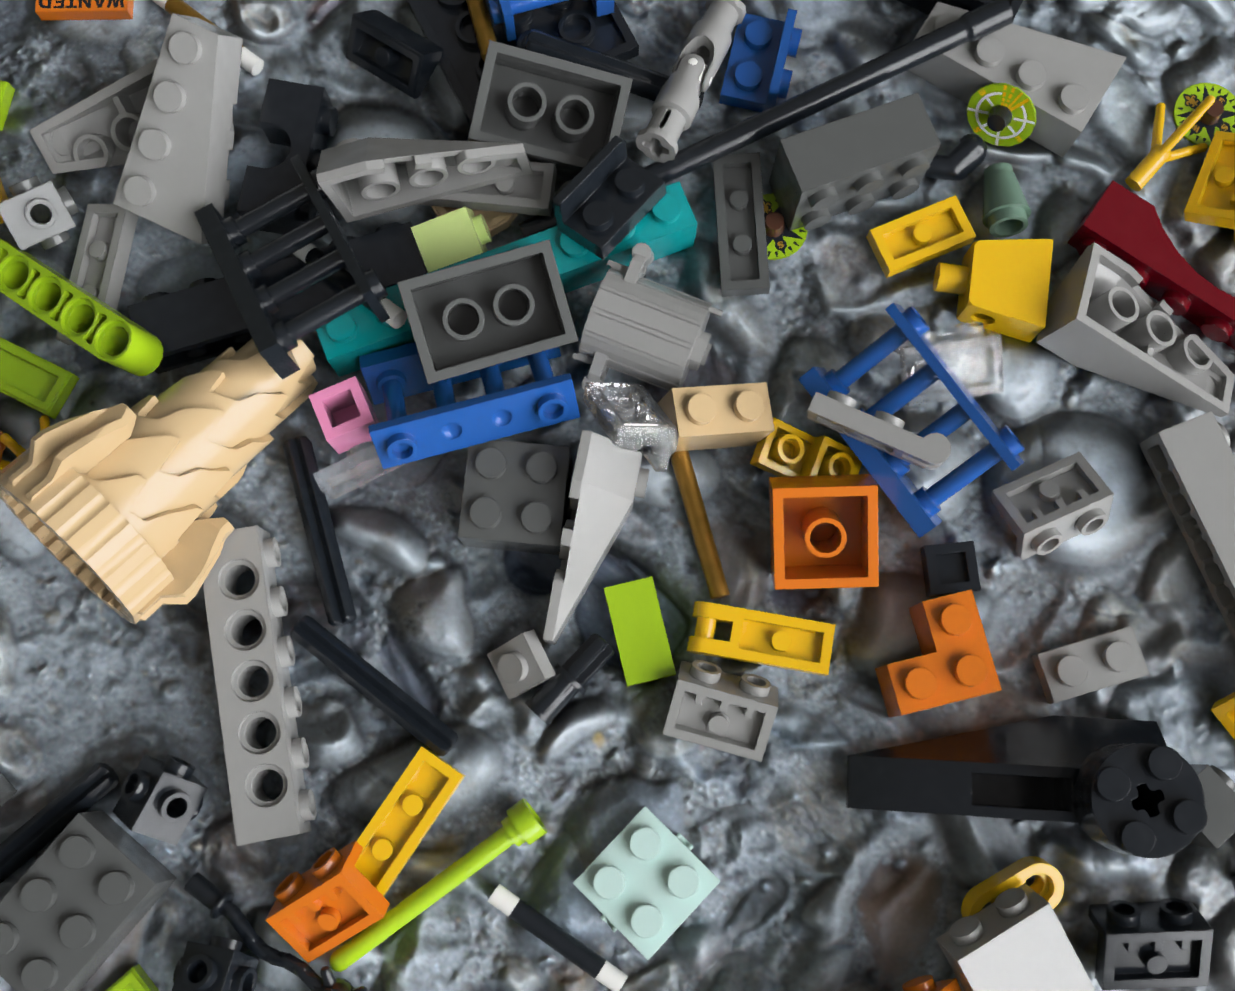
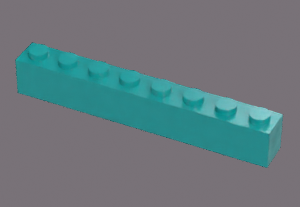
M678 181L666 186L664 197L604 260L560 232L558 227L555 226L435 271L550 240L564 292L568 293L603 280L608 270L611 269L607 265L608 260L629 267L633 258L632 249L637 243L649 245L654 253L653 261L694 246L698 223L681 183ZM398 284L386 288L388 293L386 298L406 312ZM362 304L316 330L326 359L339 377L360 370L359 356L415 342L408 317L400 328L394 329L386 322L381 323L377 316Z

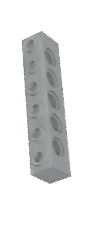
M258 525L234 529L226 538L219 558L203 583L236 846L312 831L310 821L315 820L317 815L315 796L312 789H306L303 768L309 767L308 746L304 737H298L296 717L302 715V701L298 687H291L289 666H294L295 664L294 646L291 637L284 636L282 616L288 615V602L284 588L282 586L277 587L275 567L281 566L280 548L275 537L271 538L270 533ZM252 570L255 575L253 588L248 593L239 595L236 590V582L239 576L246 571ZM258 619L262 625V634L257 642L247 646L243 640L244 627L250 621ZM263 668L269 676V685L263 694L254 696L250 690L249 681L254 672ZM269 719L275 725L276 737L271 745L264 748L256 739V730L262 721ZM272 770L278 772L283 779V790L275 800L270 799L263 790V780Z

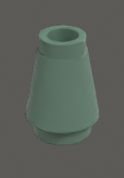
M1005 162L992 164L983 173L982 222L985 227L989 228L992 236L1010 237L1019 234L1027 228L1031 209L1013 172L1012 165Z

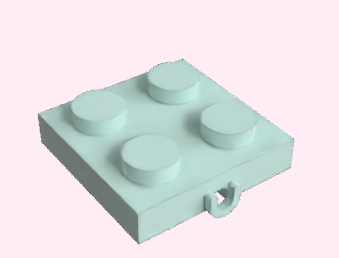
M645 806L573 884L602 913L600 918L611 927V930L614 933L619 930L649 960L721 881L691 852L694 846L680 833L675 836Z

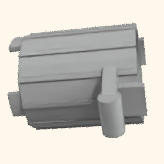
M637 243L633 247V258L629 267L608 260L607 265L611 269L608 270L600 284L590 308L580 340L579 353L573 352L572 358L591 365L588 375L582 380V388L589 394H599L604 390V379L609 368L667 391L671 388H681L689 370L698 371L700 365H705L712 347V344L709 343L711 334L704 331L710 313L722 317L723 310L712 307V303L644 278L647 267L654 260V253L646 243Z

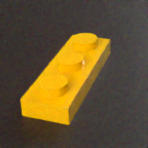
M424 746L420 747L357 840L363 847V850L355 867L383 896L388 892L466 776Z

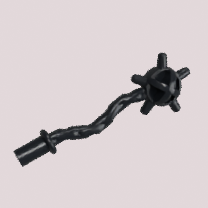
M199 872L194 874L185 885V891L211 910L210 917L212 919H216L221 915L227 918L245 945L255 956L271 965L285 968L295 974L311 991H368L365 986L354 988L346 979H335L329 966L321 968L320 977L306 962L291 953L282 952L269 946L255 932L242 911L232 903L234 898L233 891L223 892Z

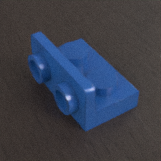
M788 8L785 22L746 13L742 23L736 27L721 89L720 104L762 112L775 106L777 98H787L793 71L784 69L787 56L796 58L802 29L794 28L797 10Z

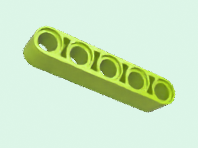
M0 238V292L100 360L138 377L147 376L156 370L163 358V346L154 334L24 250L21 251L20 248Z

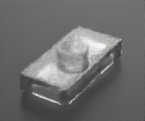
M368 441L349 449L345 454L347 458L313 475L320 490L330 499L334 500L405 464L383 469L373 442Z

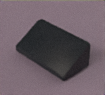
M378 10L354 13L345 58L413 99L419 98L441 59L443 48Z

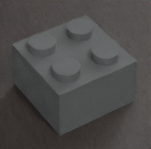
M493 440L468 447L458 538L464 547L559 555L562 530L566 522L572 462L570 447Z

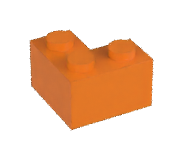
M972 589L922 601L910 607L909 611L922 656L875 668L888 717L903 716L1002 690Z

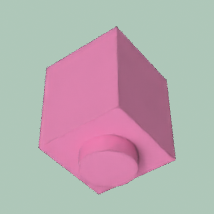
M356 376L308 395L326 441L338 454L372 441L368 426L379 423L367 392Z

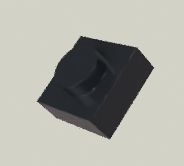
M974 541L924 545L920 548L926 597L946 596L972 589L973 593L981 591Z

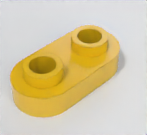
M1023 857L971 888L962 902V918L978 913L988 902H991V904L995 902L996 897L1000 893L1021 886L1033 875H1035V880L1029 887L1048 901L1054 909L1061 901L1064 893L1062 875L1054 866L1040 857Z

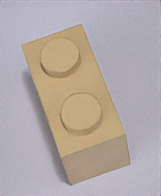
M767 382L671 388L655 405L662 453L754 446L774 431Z

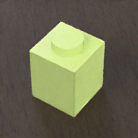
M466 206L411 227L428 273L487 252L486 244L492 242V237L483 215L475 216L473 210Z

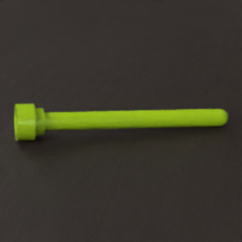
M522 798L506 810L508 816L501 821L502 827L389 910L384 918L362 930L334 951L329 958L331 969L336 972L346 970L513 844L519 847L527 842L531 845L546 834L547 829L529 802Z

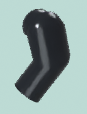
M977 134L964 135L960 139L961 143L948 155H935L924 177L954 181L965 179L983 163L987 154L986 143Z

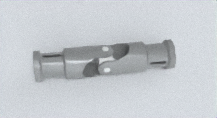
M706 0V12L702 20H698L693 25L672 68L671 76L662 86L651 109L653 116L647 128L641 129L635 141L638 149L648 158L662 163L674 160L678 152L677 141L682 131L690 128L699 110V96L701 92H706L711 85L732 43L731 33L735 25L741 24L746 15V7L740 0Z

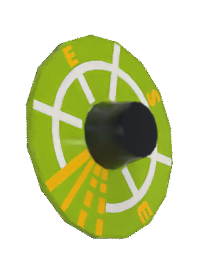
M991 83L980 87L971 96L967 106V120L973 132L979 135L983 141L995 146L1010 147L1022 143L1032 134L1037 122L1036 109L1030 97L1020 88L1007 83Z

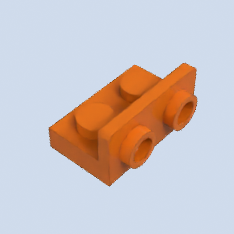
M356 840L339 851L335 848L327 850L316 860L311 869L303 874H300L298 871L291 873L274 891L273 895L276 901L265 921L307 963H310L384 918L390 902L355 867L363 850V847Z

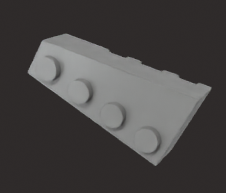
M937 2L914 40L957 20L968 10ZM1010 24L974 42H966L908 71L967 104L971 96L980 87L991 83H1007L1020 88L1030 97L1036 109L1037 122L1032 134L1028 138L1063 158L1082 133L1127 57L1016 24Z
M172 13L113 204L202 245L208 242L194 212L212 203L223 217L225 200L229 199L230 180L227 179L229 150H233L235 131H231L233 105L237 104L243 39L200 18Z

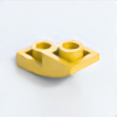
M773 417L774 431L757 443L750 461L751 465L778 477L859 474L862 462L850 447L825 435L814 437Z

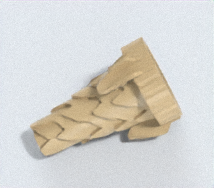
M251 339L237 352L232 347L227 348L199 373L182 378L157 397L149 395L131 408L121 403L60 421L34 435L31 438L30 447L0 471V498L20 522L62 565L107 606L130 623L136 624L139 620L146 621L162 605L188 604L196 596L219 558L226 538L234 531V527L226 518H210L218 507L216 502L242 478L247 467L246 464L274 440L269 433L309 398L308 395L313 393L318 384L312 375L316 371V365L313 360L314 355L302 340H297L298 347L291 351L300 370L282 380L260 355L253 339Z

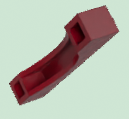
M1112 180L1095 200L1067 244L1077 249L1081 256L1089 245L1094 242L1131 265L1143 277V280L1138 285L1157 301L1164 300L1174 310L1173 315L1186 318L1200 327L1202 333L1209 339L1223 342L1235 350V297L1218 289L1198 274L1180 255L1163 229L1154 205Z

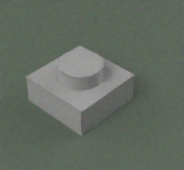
M534 629L521 633L487 654L508 699L520 696L556 675Z

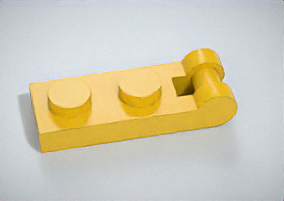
M694 602L692 617L697 618L694 636H689L687 652L822 676L829 674L836 624L711 602ZM717 622L731 624L729 641L714 639Z

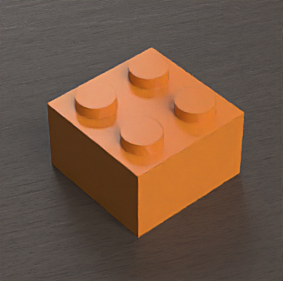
M870 474L769 477L771 575L774 589L879 587L878 484Z

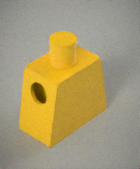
M1004 239L975 241L964 255L962 265L938 262L933 279V291L959 294L956 316L960 322L1021 341L1031 342L1046 327L1053 240Z

